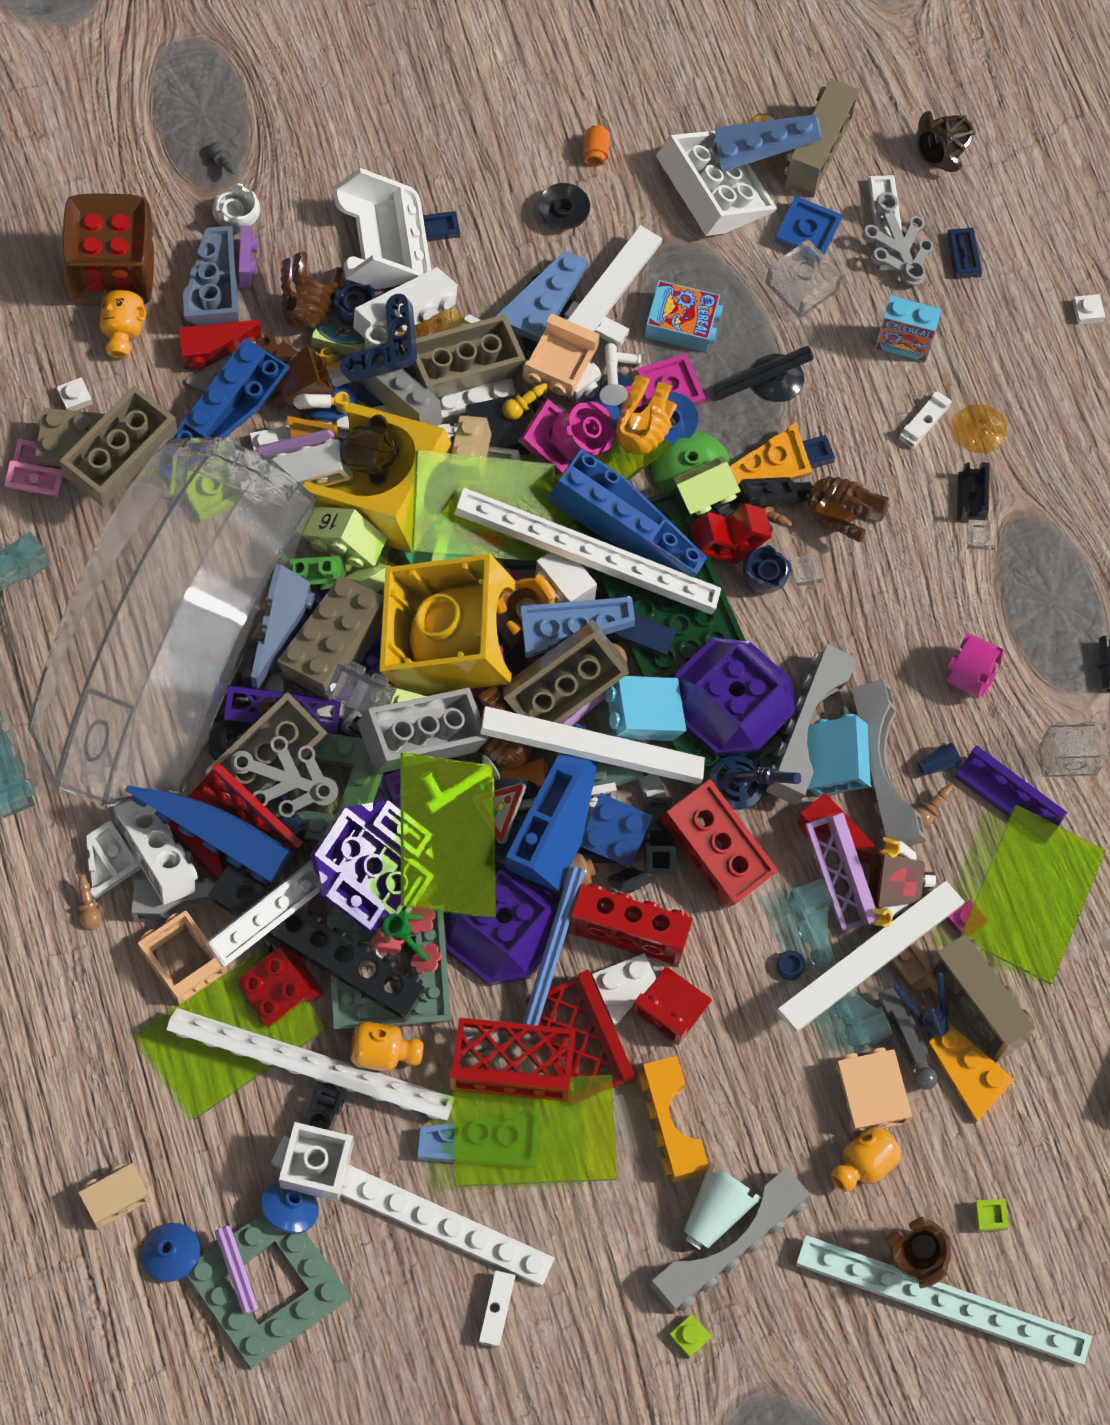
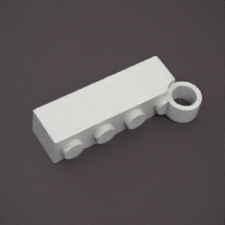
M436 267L356 307L353 328L365 338L366 350L388 344L386 302L392 295L401 293L408 298L413 305L414 323L416 325L455 305L458 285ZM399 304V309H397L396 311L398 312L400 317H403L400 314V306L403 304ZM400 326L396 330L395 335L407 330V326Z
M329 439L324 441L323 444L313 447L304 446L299 448L298 451L289 454L280 453L275 455L274 458L264 461L259 460L249 451L242 450L234 454L230 461L231 472L241 479L243 498L254 506L301 494L300 489L305 481L326 487L353 479L352 469L345 466L342 462V442L338 439ZM250 460L248 469L241 472L243 463Z

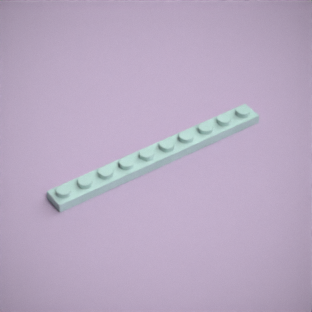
M807 1235L804 1237L796 1266L1082 1367L1085 1364L1092 1339L1091 1335L941 1282L921 1289L917 1281L908 1278L895 1266Z

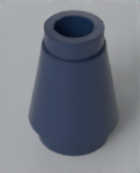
M950 742L948 744L942 743L921 760L917 761V764L923 776L956 768V764L960 763L961 759L956 747Z

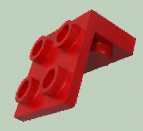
M279 946L237 980L266 1027L274 1025L304 1000L317 1001L324 995V992L301 957L284 946Z
M665 967L645 994L640 993L636 998L632 1012L679 1046L711 1004L712 999L673 970Z

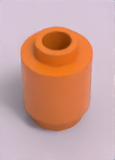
M594 125L585 130L582 155L585 158V163L588 165L601 166L605 164V160L608 158L610 132L603 126Z

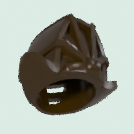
M926 111L922 114L918 123V151L921 157L932 166L947 172H957L962 168V164L957 158L969 146L976 131L973 130L966 115L943 116L934 120L931 111ZM935 135H937L939 140V143L937 144L935 141ZM942 146L944 148V152L941 151L939 147Z
M377 414L370 418L367 426L354 427L342 442V462L345 466L355 471L368 474L370 481L375 485H381L386 481L390 468L389 465H393L396 457L399 456V447L394 436L390 435L388 421L382 415Z

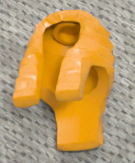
M640 375L635 376L628 397L621 405V412L616 422L617 428L615 432L619 445L627 452L636 455H646L651 451L657 450L658 445L662 444L664 437H666L672 427L670 418L676 410L677 404L667 400L672 385L658 382L649 405L641 413H634L633 411L642 399L650 381L649 378Z
M537 575L536 578L515 581V591L502 592L500 594L496 613L500 615L508 610L514 620L506 623L508 629L513 635H523L520 606L554 603L555 591L548 581L540 575Z

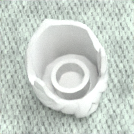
M237 183L230 190L215 196L212 206L213 216L220 226H232L233 232L241 233V226H252L258 219L260 203L253 191L243 187V184Z

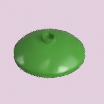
M695 431L690 438H680L670 445L664 443L658 445L657 450L652 454L650 470L656 487L661 493L678 488L673 478L722 455L729 466H731V461L726 449L716 438L707 433ZM693 456L697 460L690 461L688 457Z

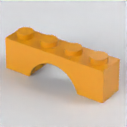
M674 1056L643 1064L642 1074L638 1075L642 1092L647 1091L649 1102H646L647 1113L650 1120L655 1119L657 1130H654V1137L657 1147H662L665 1158H662V1166L665 1175L671 1176L672 1183L706 1175L709 1166L701 1139L690 1138L682 1134L674 1126L670 1118V1103L683 1091L685 1085L678 1057Z

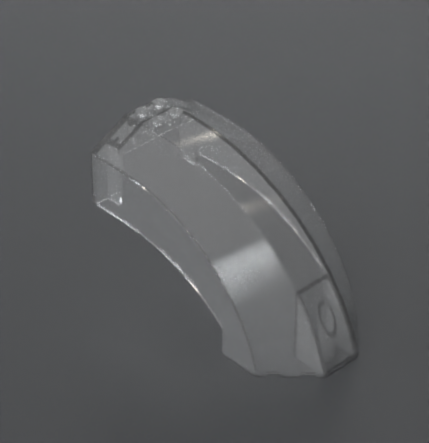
M219 437L165 438L128 488L99 537L64 612L40 679L28 723V731L31 737L35 739L37 751L44 766L46 765L49 770L50 780L54 787L103 807L116 806L117 801L131 798L132 794L125 791L127 785L165 792L170 791L175 794L183 792L206 757L211 726L228 690V685L231 684L243 659L246 646L254 638L264 615L266 616L268 613L269 599L267 597L275 565L280 564L290 570V559L303 558L308 549L309 540L303 536V532L316 507L317 498L270 457Z

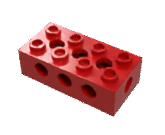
M711 779L701 784L658 817L726 909L737 904L778 872L776 866ZM698 816L703 818L705 826L699 824ZM715 839L720 841L721 849L716 847ZM732 861L737 864L738 872L732 868Z
M581 884L571 915L569 933L637 955L645 953L647 958L679 967L693 918L688 917V914L681 910L673 909L668 911L662 909L657 903L652 901L639 902L633 900L626 893L617 892L613 894L596 884H588V886Z

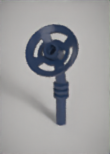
M728 756L714 765L709 779L712 780L720 793L724 790L728 795L739 798V801H734L723 795L733 810H743L752 807L760 800L765 784L773 785L776 782L799 784L801 782L800 773L777 771L775 768L759 767L754 761L743 756ZM736 762L744 763L751 767L753 770H750L743 765L736 764ZM725 765L729 770L725 773L723 781L717 782V774ZM752 781H756L758 788L755 794L749 797L747 791L750 789Z

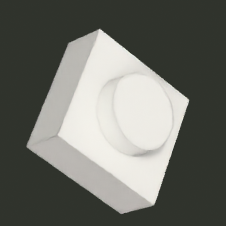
M1100 294L1074 297L1073 306L1078 325L1104 321L1105 313Z
M82 377L57 386V391L66 410L76 411L93 404Z

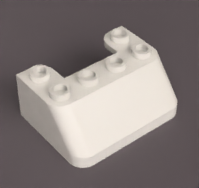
M359 168L333 187L337 209L347 215L356 217L362 257L360 259L352 256L344 262L346 279L362 285L370 284L372 288L380 290L400 286L431 270L421 201L413 188Z

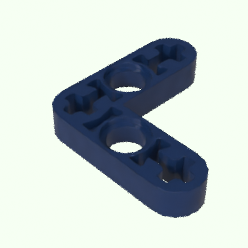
M394 294L386 302L388 344L349 354L342 359L340 370L349 381H360L404 369L416 361L417 346L413 305L404 294ZM399 304H403L400 306V314L403 317H400V315L396 311L397 309H399ZM406 325V332L401 336H396V330L400 326ZM404 347L407 350V352L404 353V357L400 358L399 356L403 355ZM383 355V363L379 366H373L374 359Z

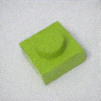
M1006 1199L975 1201L978 1232L1007 1231L1009 1229Z
M693 1314L669 1334V1337L688 1358H691L712 1338L711 1334Z

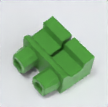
M340 556L290 559V570L309 581L311 589L319 590V584L320 590L331 588L340 575L346 577V565Z

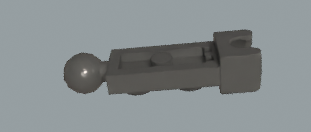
M894 988L879 993V999L875 1000L876 1006L882 1019H889L912 1071H917L915 1073V1083L924 1090L935 1087L938 1080L937 1073L926 1065L927 1047L923 1040H918L914 1031L916 1030L914 1019L911 1014H906L904 1010L906 1007L905 1003L898 996Z

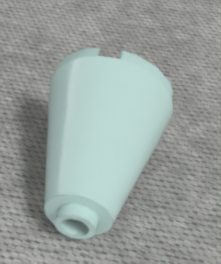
M712 1163L707 1169L684 1228V1232L688 1234L685 1240L699 1250L703 1245L709 1248L761 1198L757 1194L751 1198L748 1195L750 1189L725 1171L721 1170L719 1174L715 1173L716 1165Z

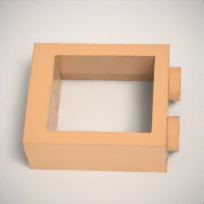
M186 910L181 914L175 913L165 921V925L157 930H149L141 937V941L138 942L141 954L179 1005L228 973L226 966L221 967L205 944L208 939ZM187 929L210 961L175 984L152 952Z

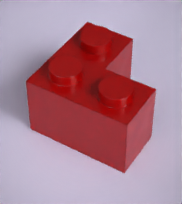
M746 503L738 507L728 517L706 512L689 525L694 545L705 556L734 564L740 562L750 552L760 547L772 537L766 510Z

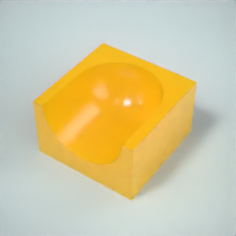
M350 403L346 410L349 421V433L354 427L367 426L370 418L377 414L382 415L388 421L390 435L394 436L399 447V456L396 457L393 465H389L390 468L386 481L381 485H375L370 481L368 474L352 469L353 479L326 487L305 481L300 490L312 513L315 507L355 509L387 537L385 546L413 554L434 517L429 515L424 508L423 498L427 479L438 463L442 461L450 463L453 450L451 441L445 428Z
M490 553L386 567L380 672L398 689L420 695L450 692L469 687L470 689L511 684L512 674L503 660L499 647L496 612L500 594L502 592L515 591V580Z

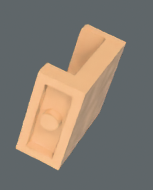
M551 313L546 322V330L529 361L526 360L522 377L534 385L546 383L547 388L551 389L553 393L571 398L598 348L600 334Z
M877 1048L869 1051V1055L859 1057L856 1053L842 1056L841 1060L837 1062L835 1071L836 1074L840 1075L851 1118L849 1123L851 1135L861 1134L870 1127L878 1126L885 1129L908 1124L911 1120L912 1113L894 1049L886 1051L885 1048Z

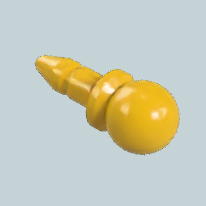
M543 383L533 387L523 397L517 394L515 399L507 400L502 407L503 415L509 420L519 419L524 410H529L527 404L533 402L536 397L541 396L547 388V384Z

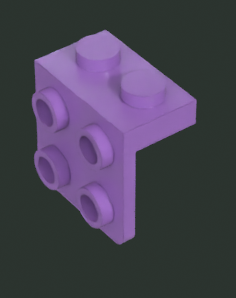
M241 226V238L234 239L238 288H251L252 275L256 276L257 264L256 259H253V252L257 253L258 237L253 236L252 226Z

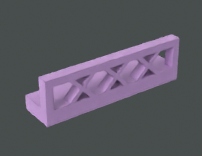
M834 813L806 823L805 827L840 931L846 932L862 925H872L873 922H876L878 915L873 913L875 905L844 814ZM828 823L831 835L827 843L817 839L814 827ZM833 841H834V844H835V847H836V848H834V847L831 846V844H832ZM820 845L825 847L823 852L821 851ZM829 850L837 853L840 862L836 871L826 866L824 859ZM842 867H843V870H844L845 875H843V874L840 873L841 870H842ZM829 872L834 874L832 879L830 878ZM838 877L848 882L849 889L845 898L835 892L834 885ZM851 895L853 897L854 902L849 900ZM838 899L843 901L841 906L839 904ZM847 903L856 907L860 918L846 924L843 916Z

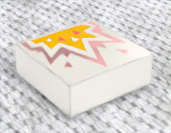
M341 362L326 367L331 384L336 387L351 382L341 372Z

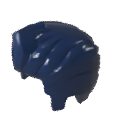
M350 281L336 291L333 299L337 319L342 324L353 326L355 308L376 298L370 284L362 285Z
M767 545L753 550L746 556L743 563L744 580L757 593H772L778 591L786 584L792 567L791 563L781 553L777 552L771 545Z

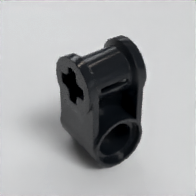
M318 1081L305 1117V1125H311L316 1120H322L326 1123L323 1129L332 1131L337 1116L343 1107L347 1090L342 1089L339 1091L324 1086L323 1082Z

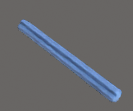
M571 866L522 1024H539L571 915L584 878L585 870L582 868Z

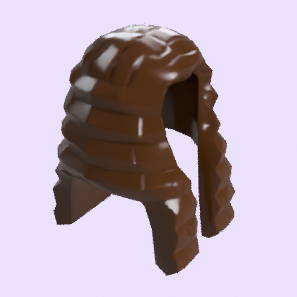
M305 251L296 253L293 258L289 257L282 260L283 267L280 270L281 289L283 290L282 297L284 299L281 303L283 306L282 313L288 324L302 330L313 329L325 320L328 306L332 303L331 300L334 298L338 284L341 282V274L343 273V267H336L327 271L323 283L308 277L306 270L307 254ZM291 276H293L292 281L295 284L296 292L290 288Z
M828 476L814 483L810 490L807 507L814 518L820 520L821 524H826L828 528H833L834 532H840L857 542H863L866 529L850 522L855 518H861L865 521L872 519L881 522L885 516L889 498L871 493L858 482Z
M493 686L478 695V699L484 707L487 706L516 713L504 699L502 688L499 686ZM488 736L489 739L478 750V752H482L489 757L493 763H497L499 767L512 770L528 762L534 754L535 747Z
M922 1216L909 1223V1227L913 1231L904 1237L897 1230L885 1237L886 1242L890 1245L891 1259L895 1267L908 1278L917 1281L921 1289L931 1287L942 1281L947 1276L948 1265L951 1260L949 1236L938 1224Z

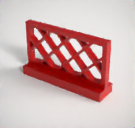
M219 762L188 796V798L228 812L248 822L265 834L270 833L273 839L292 851H295L303 843Z
M589 970L579 973L578 977L549 989L546 1000L555 1003L550 1018L541 1015L538 1025L543 1026L541 1021L543 1020L548 1022L546 1025L548 1027L554 1024L562 1028L576 1029V1033L586 1036L580 1051L574 1049L573 1054L578 1055L571 1070L570 1087L575 1076L589 1081L586 1092L575 1097L570 1088L569 1101L571 1106L623 1083L629 1084L637 1080ZM577 986L580 997L576 1006L561 1001L566 990ZM559 994L557 999L553 998V996ZM582 1002H584L587 1010L580 1008ZM559 1005L574 1010L569 1025L554 1020ZM578 1012L590 1016L592 1022L588 1032L573 1027ZM594 1027L598 1036L592 1034ZM563 1037L561 1044L550 1041V1044L559 1048L558 1052L567 1047L565 1045L568 1038ZM590 1038L601 1042L603 1045L599 1058L584 1053ZM548 1050V1053L552 1058L554 1055ZM605 1054H607L610 1062L603 1060ZM582 1057L597 1062L592 1077L577 1072ZM556 1061L553 1064L559 1077H564L565 1068L560 1065L559 1061ZM601 1064L613 1068L617 1078L607 1083L596 1080ZM593 1084L600 1085L592 1089Z
M459 1017L453 1066L451 1067L450 1075L451 1090L568 1102L576 1029ZM464 1027L477 1028L482 1036L470 1044L463 1036ZM497 1031H506L511 1039L499 1046L491 1036ZM526 1034H535L540 1039V1042L528 1049L520 1039ZM555 1037L569 1038L568 1046L560 1052H557L550 1044V1041ZM487 1040L495 1050L485 1058H482L475 1050V1047ZM516 1042L524 1054L512 1061L504 1051ZM543 1046H546L554 1056L544 1064H541L533 1054ZM468 1052H471L479 1061L471 1068L459 1066L460 1058ZM567 1054V1059L565 1061L563 1056ZM498 1055L508 1064L501 1071L493 1070L487 1064ZM528 1057L537 1067L530 1074L522 1073L517 1067ZM556 1061H559L565 1068V1076H552L546 1069Z

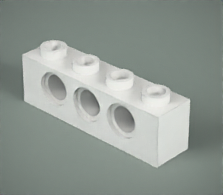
M132 800L115 806V825L163 905L195 893V880L198 879L197 872L192 863L188 864L186 862L182 846L179 843L175 844L169 825L167 823L163 824L161 819L154 815L156 810L149 805H146L144 808Z

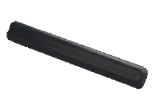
M804 346L714 385V394L718 400H722L814 359L813 353L809 346Z

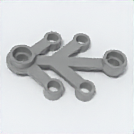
M883 192L875 201V210L878 214L884 216L892 238L879 231L875 225H867L862 231V238L868 243L876 241L899 254L901 261L889 255L886 249L879 247L871 254V261L875 265L881 266L886 264L900 272V277L906 284L918 286L925 279L926 271L923 263L934 249V244L927 238L921 239L916 246L917 254L914 260L912 259L909 250L917 234L923 229L925 225L924 220L919 216H913L908 221V230L905 236H903L893 212L898 205L897 198L890 192ZM868 231L872 232L874 236L869 235ZM922 245L926 246L928 250H925Z
M283 736L274 737L270 742V747L273 752L277 753L285 771L253 760L252 755L247 751H238L230 759V766L236 773L244 774L251 771L281 782L264 791L258 790L252 794L254 797L258 793L265 796L264 806L267 805L268 801L295 788L307 791L306 794L293 801L284 800L279 804L278 812L283 817H291L296 810L313 802L318 805H329L337 798V784L331 778L323 777L315 760V751L311 746L301 747L298 750L297 756L301 762L305 763L312 781L300 776L287 749L288 741ZM275 740H283L285 745L282 750L274 748ZM303 749L311 751L312 756L309 760H304L301 757ZM241 756L245 757L248 761L247 766L244 768L239 767L236 763L237 759ZM322 785L329 788V794L326 797H322L318 792ZM284 803L291 804L292 812L290 814L282 812L281 808Z

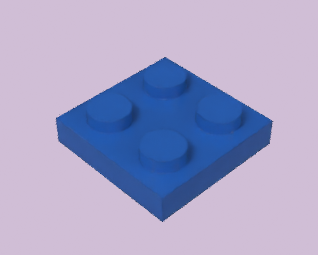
M795 196L775 236L774 242L822 261L842 221L843 215Z
M601 793L584 830L581 847L631 868L653 815Z

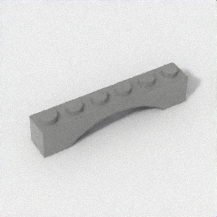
M829 644L821 652H815L810 662L813 670L811 674L808 673L801 685L804 693L797 698L794 704L796 712L794 719H789L783 732L787 737L785 742H780L775 752V757L778 758L776 765L772 764L770 767L775 768L777 771L800 773L801 782L799 784L778 782L773 785L768 784L766 792L795 806L805 796L814 773L807 746L808 727L811 716L820 702L838 693L849 681L857 660L856 657Z
M880 679L852 688L854 698L850 699L852 710L855 715L858 714V717L868 725L871 789L873 792H876L877 801H874L877 816L882 818L883 827L880 828L882 840L883 837L902 841L908 847L927 842L921 814L900 797L891 781L887 768V737L897 712L891 686L884 679Z
M143 877L142 880H134L131 912L134 922L163 923L175 913L204 904H215L210 900L208 894L216 884V881L202 879L199 882H195V893L163 905L147 877ZM266 882V884H268L272 888L277 887L274 885V883L271 884L269 882ZM249 890L241 891L237 899L242 902L249 901L253 893ZM309 901L299 908V910L307 915ZM292 920L287 924L286 928L300 929L302 923L298 920Z
M786 1167L764 1186L756 1216L747 1231L736 1242L723 1251L707 1258L692 1261H674L651 1281L650 1287L673 1314L679 1309L682 1312L686 1311L697 1301L694 1298L696 1294L702 1289L707 1293L719 1282L716 1277L724 1271L729 1274L742 1263L739 1258L747 1251L750 1255L756 1252L764 1244L761 1239L769 1233L774 1236L786 1226L784 1220L791 1214L794 1217L801 1214L808 1207L806 1201L811 1194Z

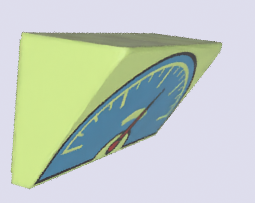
M320 323L312 334L311 345L319 349L329 347L334 353L347 356L364 348L365 338L358 332Z

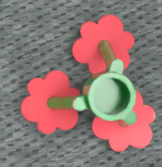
M419 901L410 913L401 910L399 914L393 913L387 916L383 926L377 929V935L371 938V945L373 948L378 949V953L381 956H385L388 953L392 956L398 955L401 952V944L405 941L417 954L412 957L410 963L419 974H423L426 971L434 972L438 967V961L442 958V954L438 951L436 944L430 943L426 947H419L409 936L411 930L416 934L421 931L430 932L432 930V920L435 918V912L430 910V905L427 901Z

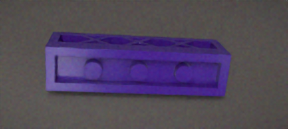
M228 685L224 720L255 724L268 711L261 709L258 703L266 697H272L279 701L286 693ZM233 693L246 694L252 703L247 707L232 706ZM289 693L296 701L303 702L308 709L307 712L313 715L312 717L327 733L337 734L341 700H328L323 697ZM251 695H256L260 697L254 700ZM307 702L317 704L311 708ZM323 704L334 706L333 719L318 717L314 711Z
M977 745L972 749L966 762L955 774L957 780L1044 844L1061 825L1068 813Z

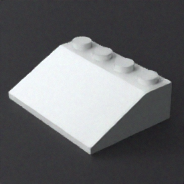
M715 131L670 135L656 155L706 236L725 234L777 210V207L749 163L723 172L719 163Z

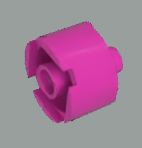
M591 401L579 403L557 416L553 423L550 441L570 461L574 460L581 448L595 457L607 451L615 440V429L613 430L611 425L613 419L607 409L599 403Z
M967 633L961 643L960 648H962L959 656L954 654L948 665L950 672L946 682L980 699L981 696L985 695L997 674L995 672L997 664L995 663L1001 665L1004 649Z

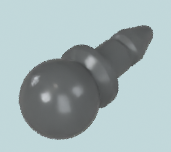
M213 142L208 148L209 158L217 166L223 167L231 174H235V165L231 161L232 156L227 146L222 142Z

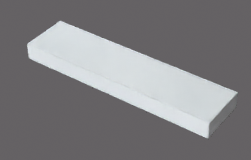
M869 176L868 188L873 225L879 231L892 238L884 216L878 214L875 210V201L883 192H890L897 198L895 176ZM897 205L893 212L902 231L899 206ZM876 242V248L882 247L886 249L889 255L901 261L899 254ZM886 264L879 266V270H894Z

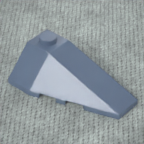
M233 227L206 228L197 252L198 257L194 268L192 267L188 286L185 287L183 293L184 319L198 326L239 322L240 312Z
M280 564L275 565L267 597L269 599L268 612H270V615H264L261 636L264 637V641L259 640L252 669L251 682L252 688L255 689L260 687L304 621L307 609L312 610L315 593H311L310 582Z

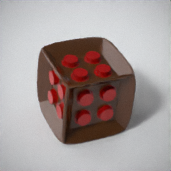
M103 193L79 194L68 197L63 220V273L67 293L73 303L101 307L105 294L113 290L131 291L138 294L144 304L150 302L153 290L154 245L152 240V215L146 198L131 194Z

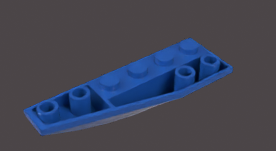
M245 338L177 428L178 433L162 448L150 464L151 467L172 481L175 480L260 409L289 370V365Z
M582 448L547 498V501L615 545L676 571L695 577L707 559L626 478Z
M578 723L575 726L577 728L594 731ZM564 753L558 755L506 856V870L559 892L582 844L598 761Z
M127 785L125 791L132 794L130 800L144 808L146 805L151 806L156 810L154 815L165 822L175 821L180 825L178 830L191 838L194 835L199 836L204 840L202 845L217 853L221 850L229 855L226 860L239 868H242V866L247 869L250 868L253 870L251 876L257 880L271 884L284 881L294 851L248 822L192 798L165 791Z

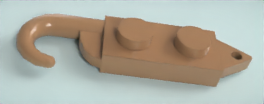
M877 926V933L884 927ZM914 943L890 961L909 989L920 992L931 988L939 999L937 976ZM945 989L946 1005H947V1008H948V1006H949V995H948L947 990ZM923 1005L918 1006L923 1014L928 1009Z

